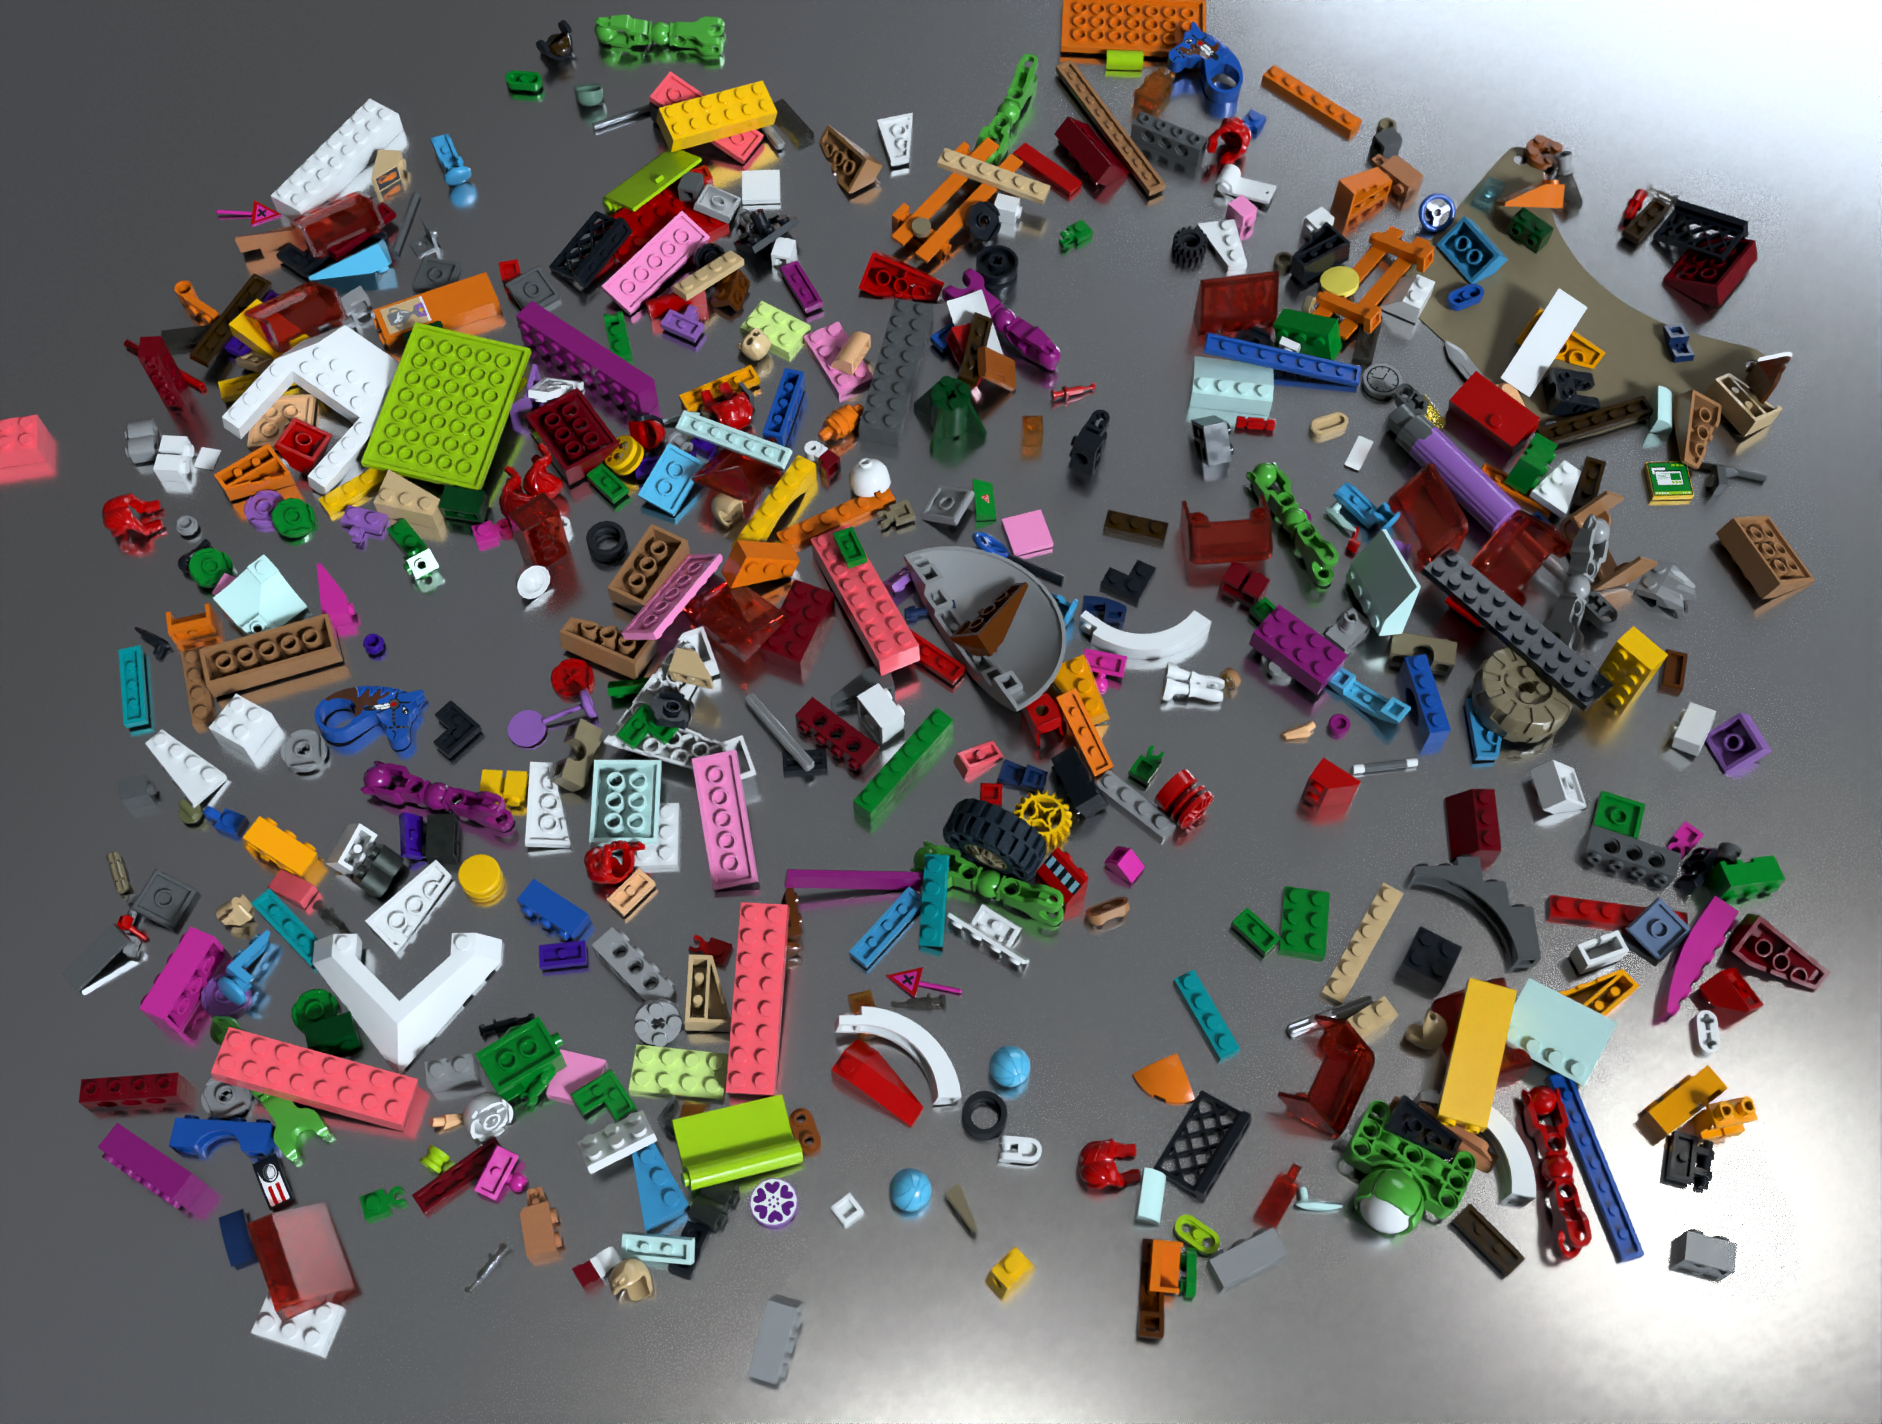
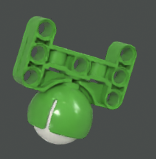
M1375 1100L1362 1113L1344 1150L1343 1157L1349 1166L1368 1174L1358 1185L1354 1196L1355 1208L1358 1209L1359 1215L1379 1232L1405 1235L1417 1227L1422 1219L1424 1209L1436 1218L1445 1219L1459 1206L1475 1170L1476 1159L1470 1152L1460 1151L1448 1163L1425 1148L1384 1130L1383 1128L1390 1115V1108L1384 1101Z

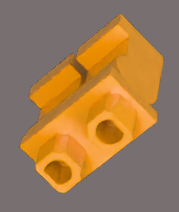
M1749 1096L1707 1104L1706 1109L1692 1117L1691 1121L1696 1135L1699 1137L1698 1140L1701 1142L1720 1138L1721 1136L1725 1137L1743 1133L1745 1131L1743 1124L1756 1121L1758 1118L1755 1113L1756 1108L1753 1100Z

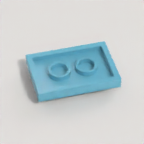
M668 443L638 493V497L675 516L705 466V462Z

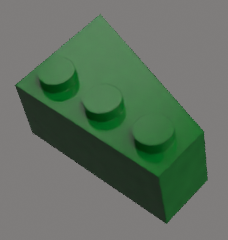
M1283 308L1273 324L1277 339L1281 340L1283 336L1301 345V350L1316 357L1334 361L1342 348L1338 319Z
M1536 433L1504 483L1526 495L1530 488L1534 490L1540 481L1537 478L1538 475L1543 477L1548 469L1546 463L1550 465L1557 454L1554 451L1558 445Z
M1771 855L1751 858L1750 862L1743 863L1742 859H1738L1732 865H1727L1725 861L1719 862L1709 873L1705 882L1712 898L1717 896L1724 902L1731 903L1739 897L1752 898L1758 895L1759 892H1775L1786 879L1775 856Z

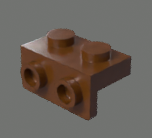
M740 269L718 281L710 302L714 308L730 305L736 312L740 311L750 281Z

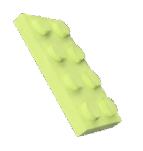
M636 1044L629 1092L666 1097L674 1095L676 1098L724 1102L729 1054Z

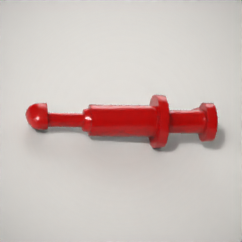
M1091 383L1090 386L1086 387L1080 385L1070 388L1063 386L1061 391L1051 390V398L1056 400L1057 397L1063 396L1066 400L1069 396L1081 394L1085 390H1093L1096 388V385Z

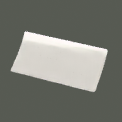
M982 289L947 301L954 327L971 323L975 312L991 318ZM992 322L987 347L1003 355Z

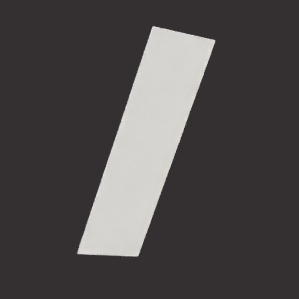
M1559 288L1501 376V379L1530 397L1588 307Z

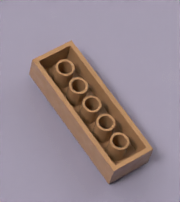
M328 613L199 649L206 686L214 698L343 661L335 626Z

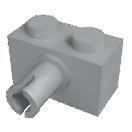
M1352 607L1349 611L1341 613L1336 620L1337 623L1334 626L1329 625L1323 632L1324 638L1347 654L1368 634L1371 622Z

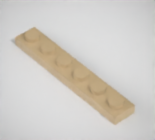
M944 148L937 162V167L1041 205L1044 204L1050 191V185Z
M1383 882L1321 992V996L1337 1005L1343 1004L1404 893Z

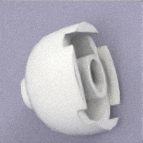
M872 458L861 459L851 468L849 474L851 490H853L856 496L872 497L874 492L879 490L883 493L891 484L887 467L881 461Z
M484 1092L473 1097L463 1111V1123L467 1132L473 1139L478 1138L482 1142L489 1141L494 1136L496 1138L505 1131L502 1127L507 1121L510 1124L513 1117L512 1106L502 1096L493 1092Z

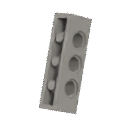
M612 927L591 945L594 953L643 1003L648 1000H659V998L670 1001L676 998L673 982L668 977L663 979L658 974L660 972L658 967L652 961L648 963L643 958L645 956L644 953L637 946L633 948L628 943L630 941L629 938L621 930L617 932ZM618 951H626L622 957L615 956ZM634 966L641 967L640 971L636 973L630 972ZM649 982L657 983L656 986L651 989L645 987L646 984Z

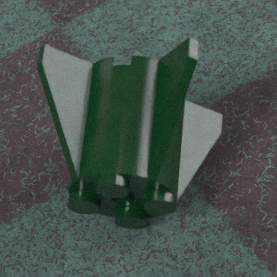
M943 376L940 381L914 403L915 410L930 416V424L934 431L930 444V452L934 453L943 438L953 439V437L958 435L961 437L966 432L984 440L987 437V431L971 404V388L959 379Z

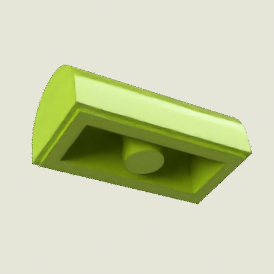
M1106 50V69L1142 70L1143 51Z

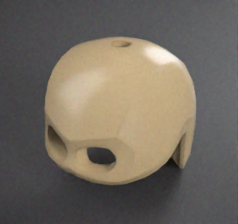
M753 328L736 347L750 360L758 361L769 352L771 341L761 329Z
M724 490L713 498L711 511L720 523L725 526H731L741 519L744 510L742 502L746 503V501L738 493Z
M1427 1009L1423 1027L1417 1024H1410L1406 1030L1405 1037L1412 1044L1431 1050L1439 1047L1444 1042L1448 1027L1440 1014Z
M635 1258L623 1260L610 1272L609 1284L611 1294L616 1295L621 1289H626L632 1301H639L651 1295L653 1287L650 1272L641 1260Z

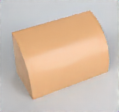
M859 331L853 332L832 362L831 367L852 376L871 348L870 335Z

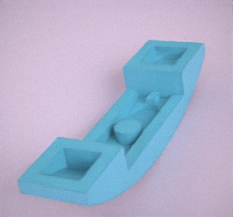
M1341 668L1328 683L1335 692L1349 703L1367 714L1386 722L1399 724L1411 710L1410 706L1393 696L1389 700L1356 681V675L1344 668Z

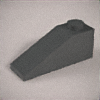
M875 665L867 668L831 697L832 711L857 705V696L878 683L883 689H888L891 696H895V685L891 672L881 676Z

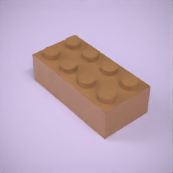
M651 524L607 587L610 600L639 613L687 555L690 554L688 540Z

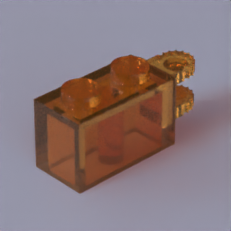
M1161 66L1157 71L1154 70L1150 75H1147L1143 84L1134 91L1133 106L1153 115L1171 93L1175 72L1171 71L1166 76L1164 75L1166 68Z

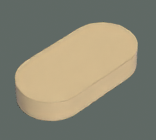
M1333 412L1315 418L1311 421L1309 432L1315 438H1325L1343 432L1347 428L1348 417L1344 413Z

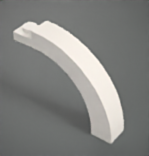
M1085 610L1080 616L1079 627L1084 633L1092 635V645L1107 653L1127 656L1129 659L1153 660L1176 655L1194 646L1209 632L1212 621L1194 610L1184 621L1170 629L1151 634H1136L1113 628Z
M861 1006L857 1015L847 1012L838 1016L834 1023L835 1033H868L893 1041L905 1049L922 1068L929 1082L933 1105L957 1104L961 1098V1091L952 1062L941 1045L920 1025L898 1013L876 1007Z
M1425 1089L1416 1096L1415 1103L1418 1105L1422 1101L1437 1110L1441 1092L1438 1094L1436 1090ZM1491 1107L1487 1129L1481 1133L1493 1146L1501 1162L1506 1184L1505 1198L1530 1203L1536 1198V1181L1530 1156L1513 1126L1502 1114Z

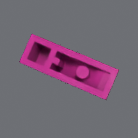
M318 563L317 574L321 613H328L335 627L353 624L352 615H355L353 602H349L346 594L323 565Z

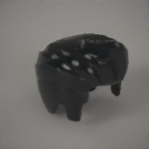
M715 243L700 244L695 249L693 264L699 270L725 254V251L720 245Z

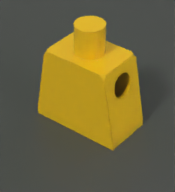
M1015 1246L990 1270L985 1283L1002 1301L1035 1269V1266Z

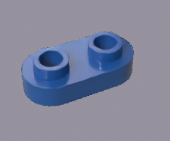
M1469 284L1450 292L1447 298V306L1452 310L1460 311L1475 305L1482 300L1484 289L1478 284Z

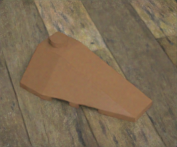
M827 125L819 142L826 157L832 163L831 168L838 176V183L851 194L873 183L883 165L832 126Z
M1693 389L1674 397L1672 416L1681 462L1694 469H1699L1707 452L1706 446L1714 437L1712 433L1719 426L1722 405Z

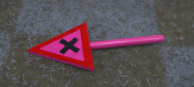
M255 200L252 212L216 210L217 214L252 215L251 226L282 215Z
M923 967L886 975L887 978L914 998L916 997L919 985L962 993V990L959 988L920 981Z

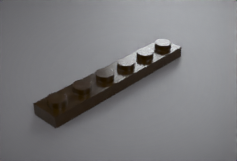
M253 273L190 353V359L209 368L233 337L228 324L256 299L261 301L272 287V282Z
M1643 395L1536 429L1535 434L1539 433L1555 444H1561L1651 416L1653 409Z

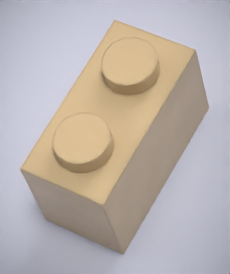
M1383 996L1348 1018L1342 1029L1355 1047L1393 1024L1399 1014L1387 998Z

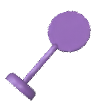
M585 688L579 693L581 704L543 718L541 714L533 710L521 711L514 715L508 725V736L511 741L522 747L533 746L545 735L546 723L583 708L589 718L597 717V710L588 689Z

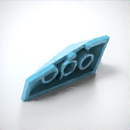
M382 239L361 249L354 255L345 257L338 263H333L311 274L308 278L311 281L370 274L376 271L380 274L389 269L388 265L392 263L386 243Z

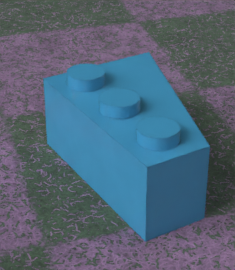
M655 1143L632 1153L644 1228L649 1234L654 1233L690 1210L685 1196Z

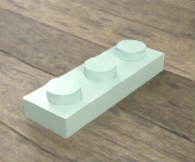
M625 1231L622 1233L621 1258L692 1265L695 1258V1238Z

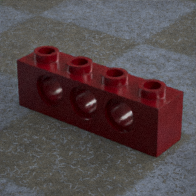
M162 336L140 337L137 357L164 405H185L188 385Z
M814 697L795 714L796 726L801 732L809 733L820 746L825 745L830 749L833 756L836 758L841 757L854 771L858 770L863 774L880 756L879 746ZM819 722L824 723L822 726H816L815 724ZM833 735H840V736H841V737L838 738V739L832 738ZM851 747L857 748L856 751H849L848 749Z
M179 1072L81 1079L79 1103L89 1111L186 1104L188 1080Z

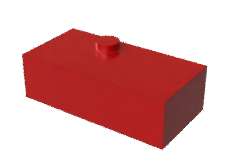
M1477 371L1449 399V410L1511 456L1539 427L1540 417Z

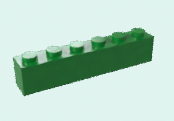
M936 707L853 800L854 812L872 824L953 732L954 719Z

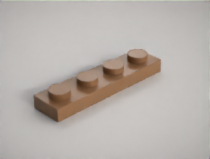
M203 647L181 652L192 726L195 730L210 726L216 719L213 696L206 686L199 649Z

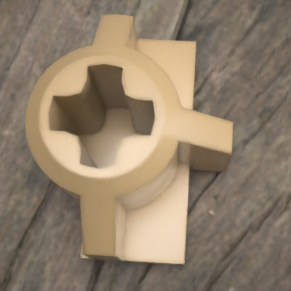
M242 894L216 909V917L224 925L241 926L253 918L249 913L253 905Z

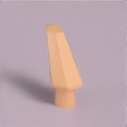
M1309 721L1305 725L1298 724L1280 733V736L1286 740L1309 737L1310 731L1316 728V725L1313 721Z
M463 1113L442 1114L441 1117L430 1118L431 1127H440L442 1129L463 1123Z

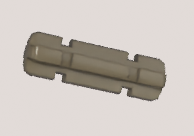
M118 852L107 854L106 859L110 864L109 869L113 882H115V890L118 894L128 892L130 887L123 864H121L120 854Z

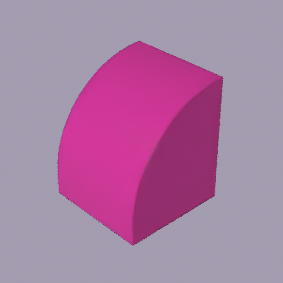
M1117 846L1104 861L1114 874L1130 883L1145 868L1132 849Z

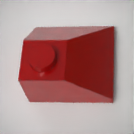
M294 417L274 447L291 468L309 475L323 459L332 434Z
M1736 967L1718 972L1699 986L1702 990L1701 995L1708 1003H1712L1713 1006L1742 1012H1750L1764 1006Z

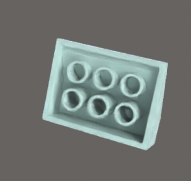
M1194 356L1189 407L1269 416L1274 391L1272 368L1240 361Z
M1382 529L1353 560L1349 571L1346 573L1347 583L1352 588L1355 597L1360 602L1364 613L1368 616L1372 627L1375 628L1379 636L1402 634L1421 588L1386 529Z
M594 760L589 835L591 849L594 847H604L605 844L619 840L627 841V844L639 841L645 844V846L658 844L662 760Z
M1529 978L1514 1004L1505 1045L1585 1086L1617 1022Z

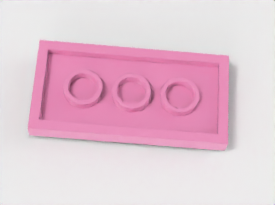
M839 321L803 336L805 344L839 398L871 384L873 375L863 360L852 376L831 367L832 362L849 338Z

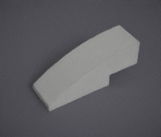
M359 286L344 295L325 313L317 325L320 334L343 325L351 327L359 323L358 315L372 309L368 295L362 287Z

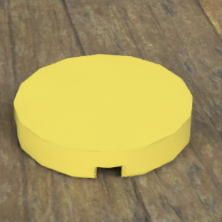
M1346 266L1329 268L1321 275L1322 292L1328 291L1337 296L1344 295V297H1348L1359 288L1358 273Z

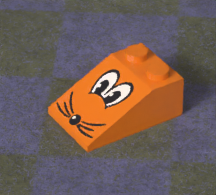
M1542 180V183H1535L1496 201L1495 205L1563 208L1565 184H1559V180Z

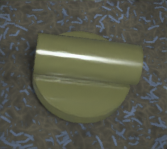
M182 799L178 803L180 807L179 817L184 823H195L202 817L203 811L200 805L193 808L186 799Z

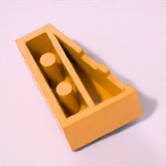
M259 816L243 836L244 849L248 851L251 848L261 854L260 857L266 861L269 859L277 864L278 868L302 879L317 860L316 848L307 842L302 844L296 840L297 836L289 830L282 831L272 819L268 817L264 819Z
M1709 1065L1693 1077L1688 1074L1678 1082L1681 1085L1678 1089L1675 1090L1671 1087L1661 1095L1664 1100L1660 1103L1654 1100L1644 1108L1647 1113L1641 1119L1660 1141L1728 1089Z

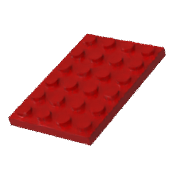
M679 178L635 212L623 208L610 215V217L618 219V217L624 218L632 230L630 236L616 251L613 258L621 267L624 266L681 211L707 233L710 238L729 228V224L694 210V203L680 201L678 185L681 178ZM602 229L594 231V235L602 233Z

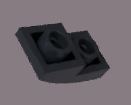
M1699 847L1692 851V854L1686 860L1689 868L1677 880L1680 888L1698 889L1703 884L1714 865L1718 852L1716 848Z

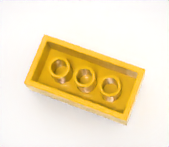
M1633 626L1616 641L1598 670L1600 674L1614 685L1611 691L1605 695L1614 705L1624 711L1642 694L1668 654Z

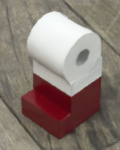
M809 441L805 444V458L816 463V466L820 469L821 477L825 480H828L841 468L840 457L817 441Z
M611 1246L602 1250L582 1265L572 1268V1271L587 1293L609 1278L612 1269L622 1259L615 1248Z

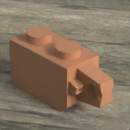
M1377 154L1371 159L1370 165L1373 168L1378 167L1393 181L1391 190L1404 200L1420 188L1424 175L1401 157L1392 156L1388 159L1381 154Z
M542 1187L528 1189L527 1206L523 1207L520 1212L526 1256L532 1262L560 1255L559 1247L563 1246L560 1231L556 1232L555 1223L558 1222L556 1207L552 1208L546 1200Z

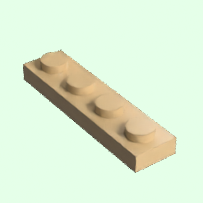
M730 250L673 285V292L688 301L744 266V259Z

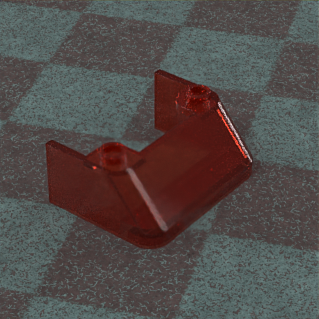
M1260 495L1259 507L1250 511L1249 519L1209 522L1208 517L1201 512L1189 513L1186 501H1182L1180 530L1189 560L1193 564L1208 565L1260 561L1272 557L1271 514L1264 495Z
M1315 1014V1021L1324 1030L1323 1035L1319 1039L1320 1050L1325 1056L1324 1061L1308 1095L1304 1092H1297L1294 1095L1279 1091L1277 1096L1294 1115L1329 1133L1340 1135L1345 1131L1374 1068L1375 1054L1347 1020Z

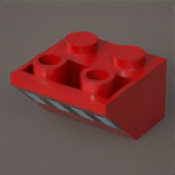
M1059 847L1050 854L1036 871L1035 878L1038 884L1047 885L1059 890L1063 894L1064 902L1062 908L1064 912L1068 911L1085 897L1089 880L1087 873L1073 863L1069 853L1063 852ZM1051 897L1055 902L1058 901L1057 898Z

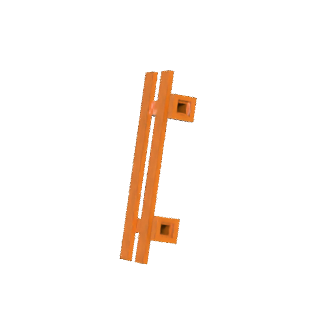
M987 137L972 153L970 152V145L965 141L955 151L986 162L999 148V145ZM1010 154L998 167L1015 172L1023 164V161ZM952 173L913 214H910V206L903 203L892 214V226L897 231L891 238L904 246L915 236L912 233V222L920 217L929 220L969 178ZM982 183L937 231L931 228L928 236L919 238L924 244L915 252V255L928 263L937 253L941 255L948 254L952 247L949 244V240L963 227V220L967 209L976 202H987L997 190L1000 192L1003 190Z
M1390 226L1384 233L1380 231L1377 233L1373 232L1369 237V243L1372 244V247L1352 268L1358 273L1359 284L1386 253L1397 256L1396 261L1358 304L1347 300V297H1344V295L1337 296L1328 291H1320L1316 296V303H1319V307L1312 314L1330 317L1333 313L1345 317L1339 324L1340 337L1343 340H1347L1360 324L1364 325V332L1371 334L1381 322V307L1377 306L1378 303L1413 263L1417 264V271L1424 273L1434 261V247L1430 245L1429 240L1417 236L1411 244L1402 241L1399 238L1404 234V231Z

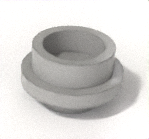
M182 516L177 521V531L184 536L192 535L198 529V522L191 516Z

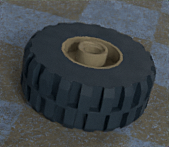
M966 798L957 803L943 828L945 842L949 844L950 848L958 850L962 858L976 864L977 867H983V871L987 869L996 870L1002 877L1005 875L1007 878H1015L1024 882L1033 878L1047 850L1046 841H1044L1043 836L1025 820L998 805L975 798Z

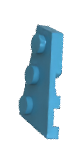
M1467 698L1465 700V708L1474 759L1496 760L1499 757L1502 736L1495 732L1492 733L1482 724L1483 722L1478 715H1475L1472 708V698Z

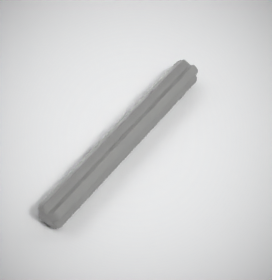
M750 693L745 696L746 705L805 771L813 769L815 766L813 759L756 695Z

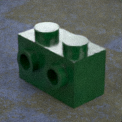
M1523 207L1511 218L1506 233L1537 254L1548 243L1554 228Z
M457 485L453 487L445 486L438 508L443 517L484 523L490 501L486 493L481 489H464Z
M351 1011L303 1026L308 1049L335 1055L361 1046L357 1026Z

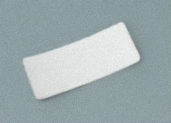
M1358 436L1344 465L1359 471L1373 441Z

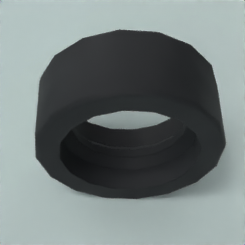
M603 521L593 525L586 536L589 553L593 558L601 562L616 561L624 555L628 546L624 529L621 525L612 521ZM604 534H614L619 537L618 544L606 550L597 548L595 541Z
M976 1092L964 1103L962 1110L963 1125L966 1131L975 1138L982 1140L992 1139L1005 1128L1008 1115L1007 1107L1003 1099L993 1092ZM989 1102L997 1108L999 1118L993 1127L982 1129L974 1125L971 1120V1110L976 1104Z

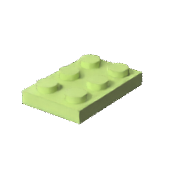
M764 301L758 304L740 326V332L745 335L753 328L761 329L771 341L770 348L788 357L793 354L804 340L803 336L811 331V325Z

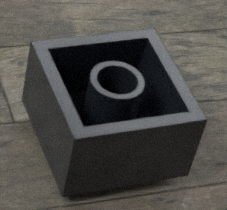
M1420 926L1396 973L1439 995L1463 947Z

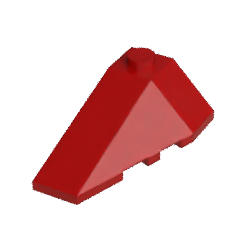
M874 249L858 289L875 296L937 301L945 282Z
M859 1039L855 1040L843 1051L831 1069L832 1079L912 1128L924 1109L923 1105L881 1054Z

